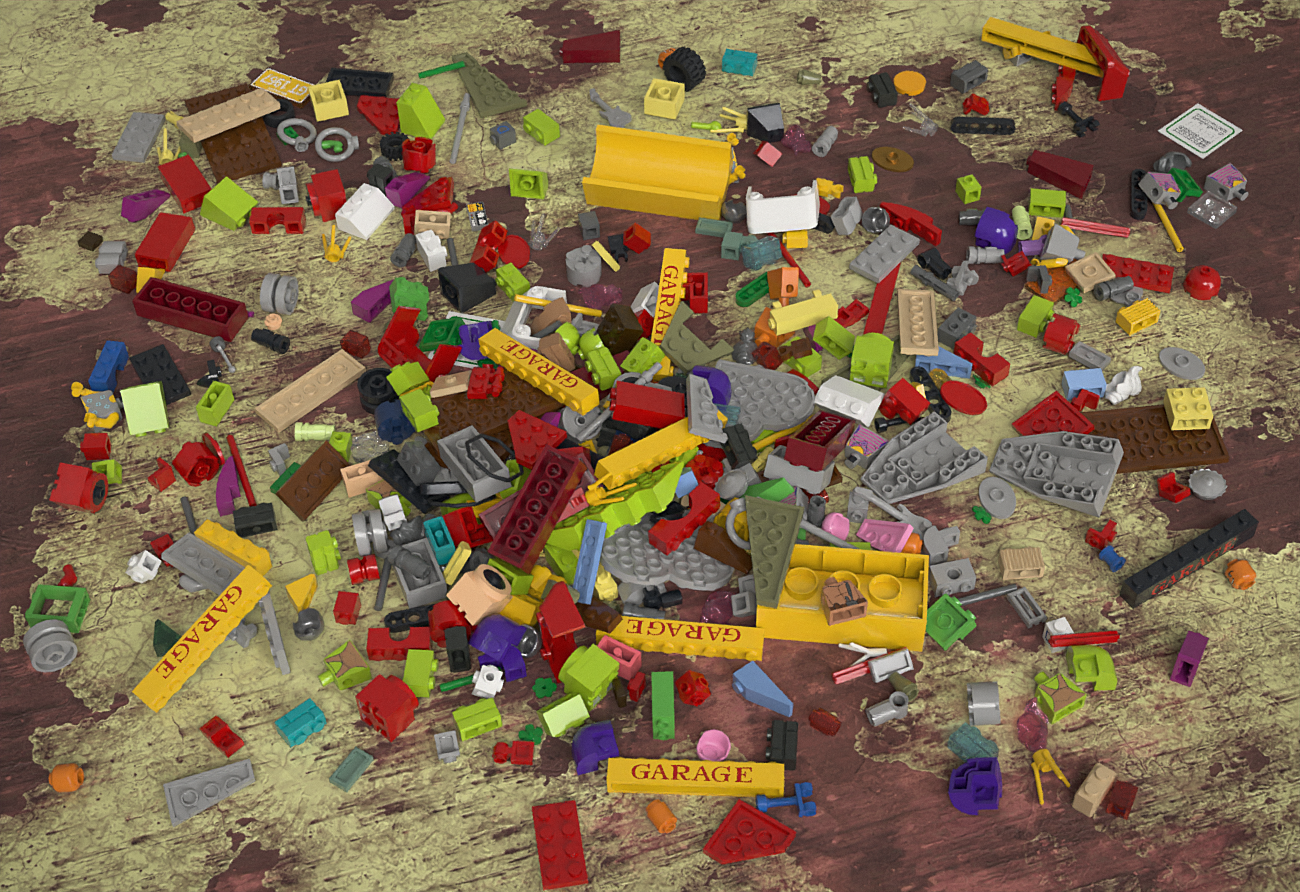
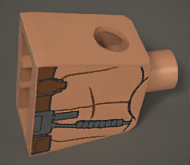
M834 577L825 580V586L822 587L821 604L829 626L866 617L868 601L851 581L837 582Z

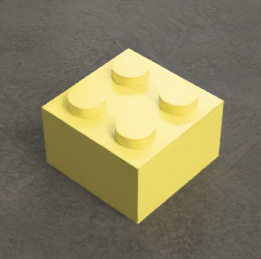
M653 78L644 97V114L676 119L685 100V84Z
M340 80L308 86L317 122L349 115L346 97Z

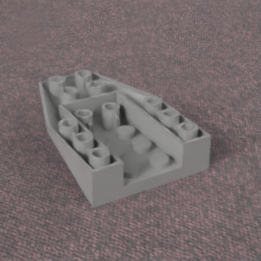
M934 411L891 438L863 474L860 481L880 499L891 504L940 490L985 473L988 457L975 446L965 450L946 433L947 422Z
M1065 431L1002 439L989 471L1038 498L1100 517L1124 452L1119 439Z

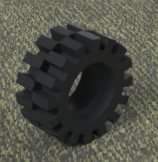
M390 132L391 135L387 133L385 134L386 137L382 136V140L380 139L382 156L387 157L389 161H392V159L394 161L400 159L401 161L402 143L409 139L408 136L404 135V133L399 134V132H396V134Z

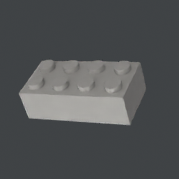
M470 426L438 440L437 443L443 462L474 501L479 502L512 486L511 482H504L489 477L469 459L465 443L467 440L479 435L477 430ZM483 438L469 444L472 456L490 473L510 478L509 469Z

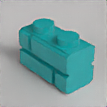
M726 48L722 58V71L753 76L757 67L758 54Z
M439 516L423 522L425 536L430 543L438 565L448 563L456 549L443 517Z
M311 698L274 722L278 734L290 748L302 744L309 735L314 732H320L324 725L327 724L324 713Z

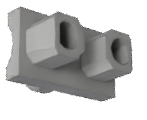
M963 261L961 266H953V278H948L947 285L959 291V295H964L967 286L975 285L979 280L976 271L969 270L968 261Z
M244 616L239 625L226 636L224 641L235 640L243 648L249 646L250 639L257 635V627L253 623L245 626L246 619Z

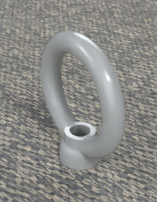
M291 118L284 120L277 128V134L280 139L294 145L295 149L299 152L307 150L308 144L312 143L317 136L316 128L310 122L303 119ZM290 125H300L310 131V135L307 138L298 136L294 139L288 137L284 133V129Z
M327 128L318 134L315 140V149L323 159L331 162H340L350 157L354 149H359L358 136H352L342 128ZM331 134L342 135L347 139L348 148L340 155L327 154L322 149L323 139Z
M743 497L729 503L732 509L726 518V530L735 545L742 549L750 550V542L742 540L734 529L736 515L746 511L745 498Z

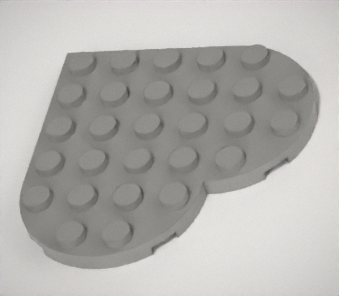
M721 359L718 360L715 368L724 371L731 382L732 394L727 410L718 409L728 418L725 427L742 423L744 429L749 433L750 442L755 440L764 429L777 432L795 427L806 421L814 410V391L808 386V382L799 376ZM711 439L704 443L707 446L722 448L720 442Z
M650 512L646 513L638 524L630 526V524L623 525L614 531L615 534L613 536L604 538L600 563L606 571L625 583L631 582L656 586L670 580L680 588L714 591L725 586L730 581L734 568L693 549L697 538L693 535L686 538L678 549L672 551L668 556L649 544L648 531L655 525L649 521L652 515Z

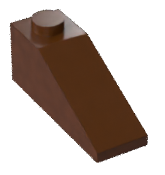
M706 521L698 530L693 549L745 574L750 572L752 569L751 556L732 542L726 529L718 526L716 523Z

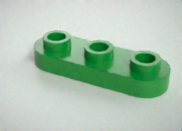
M767 272L736 293L735 302L738 306L748 307L769 293Z

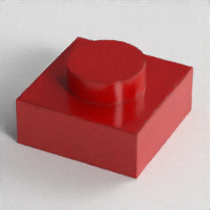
M637 672L635 678L630 679L627 687L630 700L638 702L646 687V674Z

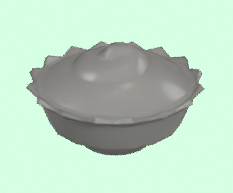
M737 468L724 473L722 477H719L718 482L715 483L716 487L714 490L720 494V498L730 501L734 497H741L748 488L747 472Z
M1209 468L1194 471L1193 474H1190V479H1188L1189 487L1194 495L1200 499L1213 500L1226 492V480L1223 479L1221 474L1211 471Z

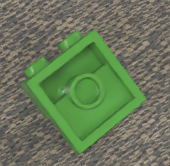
M395 277L389 286L392 312L395 313L398 306L419 308L421 311L417 319L425 322L428 318L426 304L430 300L428 287L420 282L413 283L407 281L404 277Z
M946 593L927 610L925 630L944 651L959 638L962 640L977 626L974 621L976 617L968 609L964 611L960 607L962 604L956 597L953 596L951 598Z

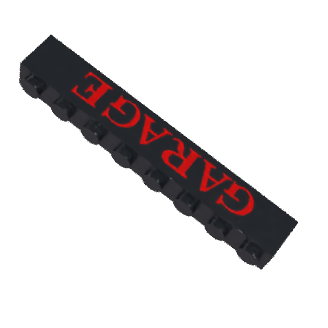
M1246 509L1241 510L1125 579L1119 595L1133 609L1254 537L1259 521Z

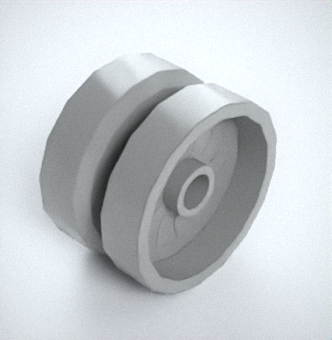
M268 273L262 282L260 291L262 310L266 312L277 311L279 314L291 315L296 307L299 293L296 277Z
M565 406L559 411L561 417L558 428L567 431V439L580 444L576 437L599 416L600 410L596 406L582 416L568 406ZM602 424L596 430H594L583 442L589 441L590 439L595 437L601 430Z
M380 508L370 510V523L368 524L363 512L352 514L360 557L371 554V542H374V547L378 554L388 552L387 530Z
M46 620L37 623L26 632L23 638V644L34 669L40 672H54L66 667L75 659L78 652L67 624L60 620Z

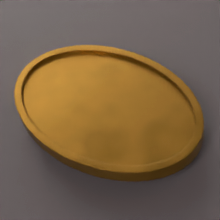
M879 147L872 152L873 162L885 170L907 172L913 168V158L903 150L893 147Z

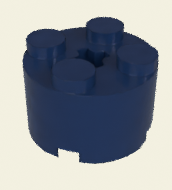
M395 400L393 403H389V401L383 402L375 409L374 420L378 435L382 440L399 445L416 431L403 413L400 400Z

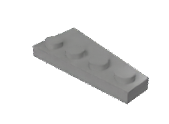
M689 374L686 378L689 433L725 444L728 437L722 431L723 423L717 417L718 409L712 402L713 395L707 379Z
M250 759L163 784L173 827L254 783L256 780Z

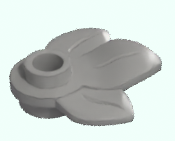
M1134 286L1133 289L1114 295L1111 299L1114 302L1131 306L1135 301L1142 300L1143 289Z

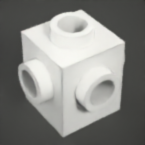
M144 550L129 559L127 563L129 566L125 573L131 576L134 581L142 584L156 576L157 569L162 561Z
M483 665L481 670H476L472 682L475 683L472 694L486 699L494 698L496 691L500 692L504 680L501 679L503 672L498 671V668L495 666Z

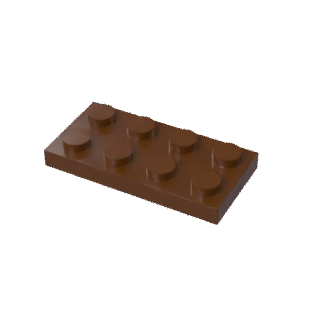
M326 440L275 494L301 521H304L341 482L342 475L340 469L351 465Z

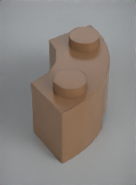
M563 297L547 304L539 317L536 316L531 325V334H536L558 320L562 324L566 322L571 323V311Z

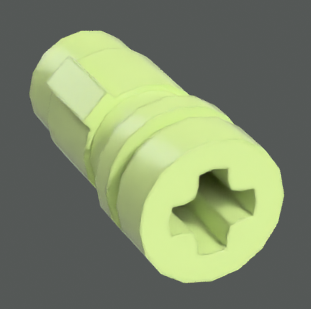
M1023 206L1014 207L1012 209V218L1015 225H1018L1017 238L1020 240L1028 239L1033 233L1029 213L1026 212Z
M296 422L295 441H303V439L305 441L330 440L332 431H335V425H311L307 422L305 424L303 422Z

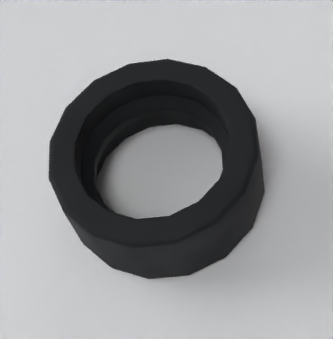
M276 99L280 103V109L263 115L264 121L268 126L278 128V125L284 120L295 118L293 105L288 100ZM278 111H284V112H286V113H284L283 115H279V116H273V115H271V114H273V113H275V112H278Z

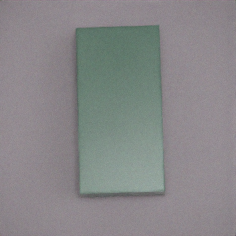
M699 217L695 233L724 238L726 231H732L733 223Z
M355 747L330 776V783L348 792L374 761L373 756Z

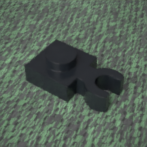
M624 233L607 236L611 255L615 254V261L618 264L620 257L625 258V262H628V254L626 253L628 247L623 244Z

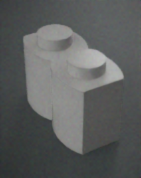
M845 197L839 203V208L833 212L831 219L838 235L851 234L856 224L862 219L863 212L857 197Z
M103 242L102 246L99 247V256L95 259V266L100 274L122 273L128 253L126 242Z

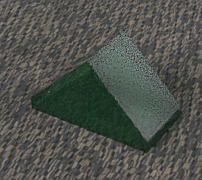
M157 619L154 627L153 647L157 657H164L181 636Z

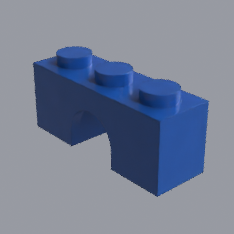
M106 341L88 380L92 391L103 392L110 390L114 393L117 386L116 370H124L129 359L124 342Z

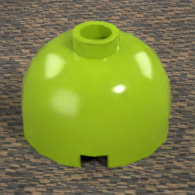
M566 322L555 332L560 333L574 356L578 352L577 350L580 349L578 347L580 334L574 325Z
M594 327L580 337V349L577 351L582 360H587L586 354L588 352L598 351V349L605 347L599 335L593 334L596 331Z

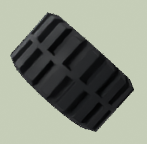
M679 47L663 61L664 75L667 77V80L685 84L686 92L692 90L705 78L706 67L703 60L694 50L688 47Z

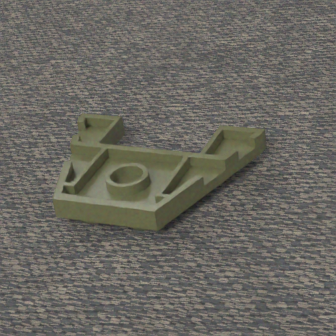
M682 301L671 320L659 348L686 374L691 372L695 365L705 366L707 363L717 361L723 356L731 355L734 349L723 339L712 349H709L683 325L694 312Z

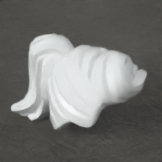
M1133 366L1128 372L1123 371L1116 374L1112 382L1106 385L1105 399L1116 405L1128 399L1129 395H1138L1142 389L1138 374L1142 367Z

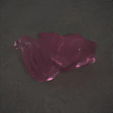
M797 124L790 126L785 133V137L781 139L784 147L792 149L796 156L799 151L802 153L810 152L811 143L805 140L803 129Z
M593 284L591 289L582 287L579 289L578 294L583 296L588 308L599 310L603 305L609 306L621 302L623 291L620 288H616L613 284L609 286Z
M716 591L710 594L703 605L699 623L727 625L733 616L731 596L736 595V593Z
M1037 697L1027 701L1024 714L1017 720V738L1029 752L1046 749L1048 745V717L1037 708Z

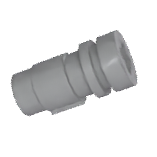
M828 126L821 136L817 138L812 146V151L815 155L819 157L827 155L831 145L837 139L838 130L835 127Z
M968 246L966 261L969 264H974V262L975 264H980V262L1003 263L1004 261L1001 256L1004 255V249H997V247H985L983 249L981 247Z

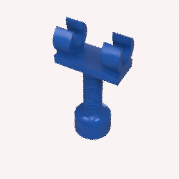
M809 782L795 783L794 797L768 799L765 794L756 795V809L764 813L772 806L796 805L799 817L814 816L816 814L815 810H817L815 802L802 803V797L812 795V784Z

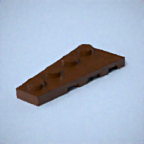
M593 595L591 605L580 602L575 604L587 627L611 633L623 620L619 612Z

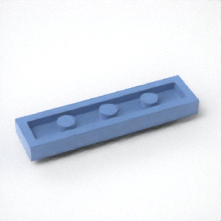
M589 519L586 521L573 588L580 592L577 602L591 605L607 523Z

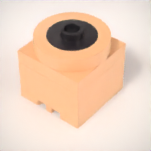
M486 564L479 565L474 571L466 572L446 595L454 605H460L458 608L460 612H466L465 618L472 626L479 624L485 617L499 614L513 598L510 594V583L505 576L494 567Z

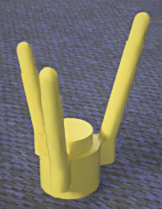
M722 107L723 110L738 117L724 114L719 116L736 121L738 128L710 130V132L743 133L744 130H747V115Z
M166 128L163 129V152L161 153L160 147H157L160 165L178 159V154L181 152L180 146L175 156L171 150H167Z

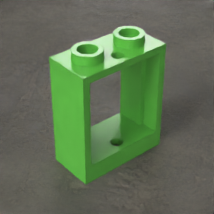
M38 584L36 592L32 595L30 608L26 610L25 619L30 628L46 620H60L67 624L70 633H79L91 599L86 588ZM45 600L73 602L67 617L40 615Z
M673 671L652 672L653 739H675Z

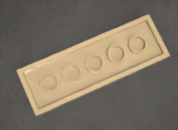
M260 88L191 116L184 117L176 121L177 127L195 143L280 109V103L264 88Z
M898 289L900 354L938 356L939 347L934 291Z
M341 349L257 406L255 412L280 433L358 379L366 372V368Z

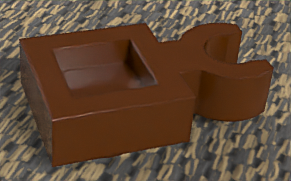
M809 337L792 341L791 346L784 345L779 347L782 361H786L792 356L795 359L813 355Z

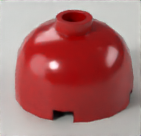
M1195 266L1188 271L1183 288L1194 299L1210 300L1212 296L1216 297L1221 287V278L1219 273L1210 266Z

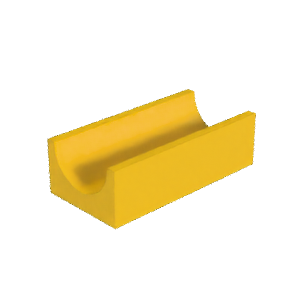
M597 125L596 153L590 177H583L582 180L586 203L699 220V217L721 220V207L726 199L733 168L732 145L728 142Z
M795 544L778 607L775 609L757 605L756 628H764V638L829 644L842 643L846 645L852 642L863 647L886 649L906 647L909 651L922 652L927 624L929 555ZM834 577L837 582L851 581L868 601L866 617L829 626L821 604L822 587L825 586V580Z

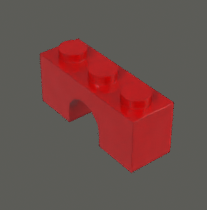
M252 207L249 223L252 234H269L270 229L279 224L285 226L286 234H303L306 217L303 207Z
M496 220L481 229L470 263H475L477 266L482 267L485 273L496 267L499 254L495 249L504 243L508 232Z
M970 332L955 342L953 354L972 363L971 371H974L983 381L993 387L1008 377L1010 363L998 353L991 357L981 356L984 342Z
M410 627L409 636L402 641L392 640L389 628H368L366 650L369 661L407 660L409 649L432 650L433 640L430 637L429 627Z

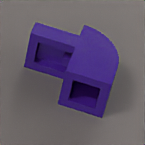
M513 645L508 649L502 662L487 654L478 657L480 670L483 665L500 667L506 682L527 676L521 652Z

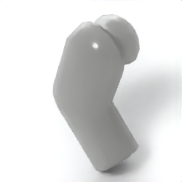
M186 574L182 575L179 579L181 587L191 593L208 589Z

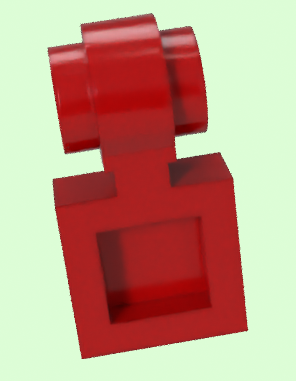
M168 534L150 542L151 548L160 560L162 552L174 544ZM163 560L166 567H173L171 564Z
M513 741L512 747H509L505 742H498L493 747L492 757L494 762L499 764L506 763L509 757H511V764L533 765L535 745L534 742Z

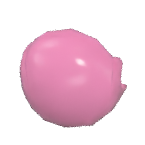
M829 513L824 518L821 529L845 541L850 529L849 519L843 517L841 513Z
M716 729L705 731L696 746L698 758L702 761L723 762L731 749L729 737Z

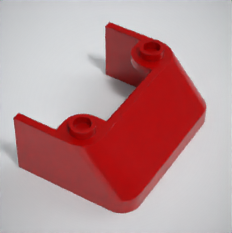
M1090 25L1081 26L1077 43L1086 46L1104 72L1097 100L1104 101L1122 98L1130 74L1129 69L1122 62L1105 36Z
M398 306L378 345V354L391 368L399 364L402 366L407 362H410V364L418 362L428 376L429 381L434 383L439 375H447L451 371L462 347L440 344L432 360H430L415 346L419 339V332L413 325L421 310L414 307Z
M564 581L553 585L536 613L542 640L540 654L543 661L547 660L557 684L561 683L558 677L563 665L571 654L578 649L573 637V631L585 628V624Z

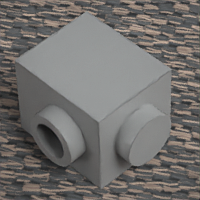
M850 492L847 518L849 522L863 523L864 519H867L869 500L866 501L860 496L854 495L853 492Z

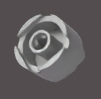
M584 245L566 254L568 281L575 286L579 284L582 287H590L599 282L602 276L601 256L591 246Z
M997 681L967 683L970 726L1001 724Z

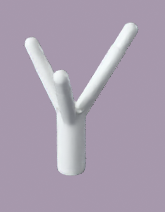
M852 642L849 645L842 643L838 645L841 648L865 653L863 657L851 666L861 663L869 657H878L887 653L886 648L867 649Z

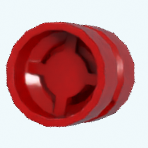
M375 553L365 555L361 560L358 557L347 559L352 585L363 583L364 579L368 581L380 579Z

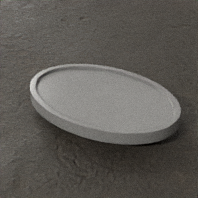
M1176 347L1164 348L1159 353V362L1169 373L1187 380H1197L1204 376L1205 366L1193 353Z
M988 477L982 481L979 487V500L982 507L992 517L997 519L1009 518L1016 508V496L1011 486L998 477Z

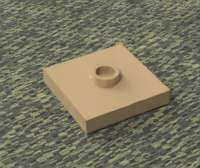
M1097 252L1065 266V271L1083 293L1093 290L1095 284L1109 281L1116 276Z
M472 370L437 377L429 391L431 398L467 391Z

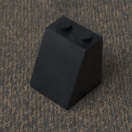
M475 263L440 267L438 269L441 295L460 313H464L496 295V281L493 277H489L484 269Z

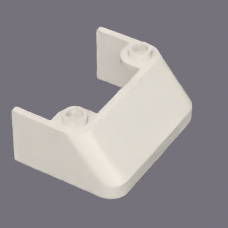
M813 180L812 188L803 187L794 196L763 198V195L759 192H752V186L748 187L746 195L748 232L760 234L816 227L820 209L817 180Z
M535 286L523 294L524 296L550 301L563 297L567 304L565 290ZM514 301L501 332L526 347L537 350L541 338L530 337L531 329L525 324L532 308L543 309L544 307Z

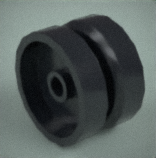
M373 368L364 372L358 379L357 387L362 408L367 413L374 415L375 409L383 402L389 401V403H393L395 400H400V396H398L387 379V376L392 373L391 370L387 368Z

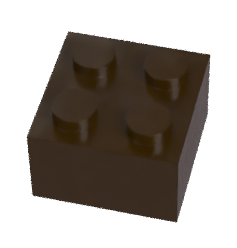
M612 304L596 331L603 345L608 348L613 356L626 350L631 352L644 330L631 306Z

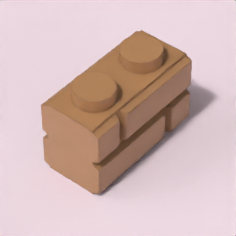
M557 332L539 340L538 354L544 353L551 362L567 369L568 372L575 369V357L560 333Z

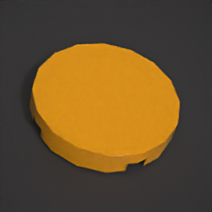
M904 71L897 74L894 78L896 91L903 95L905 93L909 94V96L918 95L924 91L926 86V79L918 72Z

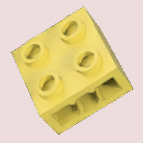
M1205 387L1166 389L1163 403L1171 430L1210 429L1213 413Z

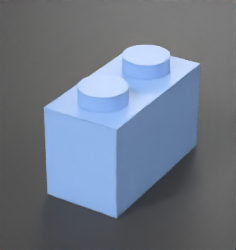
M1101 368L1064 371L1061 383L1067 401L1072 400L1074 397L1077 398L1082 389L1104 397L1107 385Z

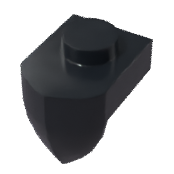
M214 359L207 361L209 374L197 381L196 384L198 386L209 388L213 381L220 382L219 377H222L220 366L216 367Z

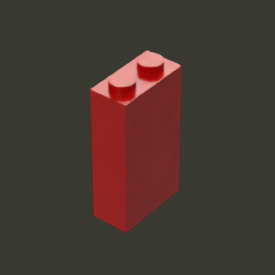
M189 154L157 166L161 180L183 214L202 207L204 196L212 188Z
M160 212L135 252L138 267L159 268L171 272L195 231L192 217Z
M616 381L615 388L612 387L610 390L609 399L611 401L609 411H612V419L664 429L685 418L684 393L623 381Z

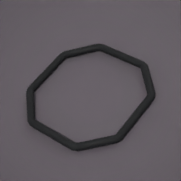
M479 434L466 441L465 446L469 459L489 477L504 482H511L524 474L523 466L518 464L520 472L510 478L492 474L472 456L469 444L480 438H485L499 443L515 458V453L500 439Z
M461 493L438 494L429 497L428 502L432 506L460 508L477 506L492 501L494 497L490 496L479 502L460 504L433 502V500Z

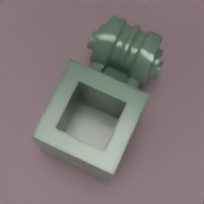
M726 231L721 245V258L739 261L742 251H746L750 256L756 255L758 253L759 241L754 235L743 236V233Z

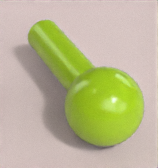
M712 121L711 123L691 122V128L709 131L722 129L718 121Z

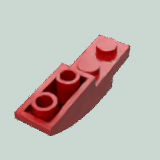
M1059 64V75L1056 77V82L1052 83L1051 93H1054L1052 94L1051 103L1054 104V110L1058 111V107L1062 102L1069 99L1076 74V69Z
M888 202L880 203V208L885 209L889 213L890 224L905 232L911 230L934 246L941 243L942 230L933 225V218L907 206Z

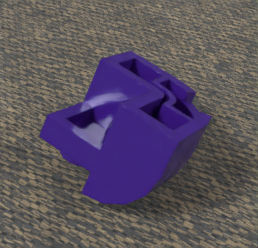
M986 207L976 229V245L983 248L997 247V249H1004V255L1008 254L1016 244L1018 225H1015L1009 218V214Z
M491 321L459 327L462 345L458 346L462 347L460 353L465 358L470 360L488 358L481 354L478 339L492 330Z
M695 365L692 370L693 375L707 379L713 395V404L718 409L727 410L732 394L731 382L727 374L715 367Z
M499 614L485 617L477 625L468 644L502 662L511 644L518 646L527 628L506 616Z
M610 719L587 724L579 728L573 736L571 743L572 758L577 775L598 771V761L619 756Z
M997 757L966 759L967 763L959 766L956 770L953 769L948 794L955 808L963 813L977 816L978 810L998 809L999 798H1002V777Z

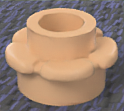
M269 314L265 318L264 324L268 329L276 330L281 327L282 319L280 315Z

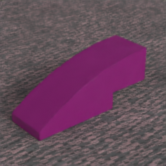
M233 456L228 457L223 465L217 482L216 505L220 517L233 514L232 511L235 510L233 499L241 497Z

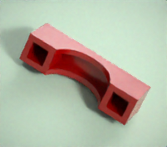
M703 482L688 494L691 510L685 517L678 520L661 519L648 531L649 544L666 556L672 551L677 550L686 538L691 537L699 526L704 525L708 517L719 510L721 506L720 494Z

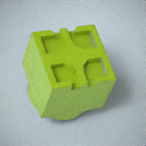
M867 333L857 336L851 360L850 381L887 389L894 341L879 333Z
M594 643L589 649L586 646H581L567 659L559 673L558 679L565 684L564 693H579L586 709L591 712L612 689L613 679L618 678L616 676L618 675L617 671L619 670L620 663Z

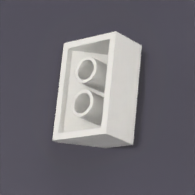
M363 183L335 214L338 230L367 240L392 213L395 206L378 188Z
M835 375L820 386L815 396V405L820 410L856 420L855 423L869 428L885 394Z

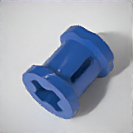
M1111 545L1104 548L1099 554V559L1101 561L1104 560L1110 566L1112 572L1121 569L1126 562V559L1120 557Z

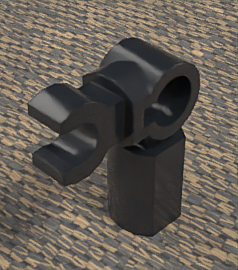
M657 585L651 591H647L646 587L643 588L644 598L642 602L644 607L659 610L660 607L664 609L682 604L683 598L679 589L660 593Z

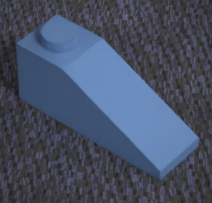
M939 347L938 356H916L915 367H923L930 374L970 379L972 363Z
M754 661L733 673L732 687L737 694H741L746 700L787 717L792 716L793 703Z

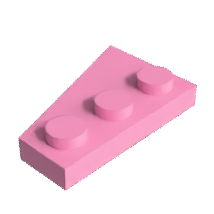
M864 519L856 536L863 542H870V546L878 551L901 553L914 528L907 523Z

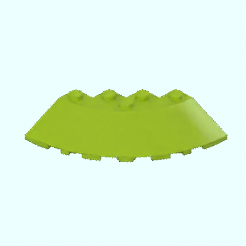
M683 460L662 465L661 469L653 473L652 471H646L636 479H631L622 485L637 483V486L606 496L605 498L624 497L623 501L600 504L595 507L590 505L557 523L546 544L568 551L576 549L580 551L587 519L607 523L604 538H609L615 534L614 531L623 525L630 524V526L638 524L641 518L648 512L655 511L660 513L667 508L666 506L673 500L684 466ZM607 487L604 488L605 492L610 491Z

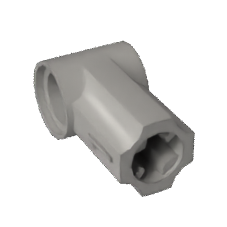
M897 691L892 693L889 699L867 708L866 715L871 725L876 727L893 718H904L908 713V696L903 692Z

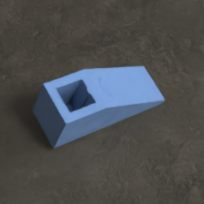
M684 467L682 469L675 491L678 498L689 494L699 485L691 467Z

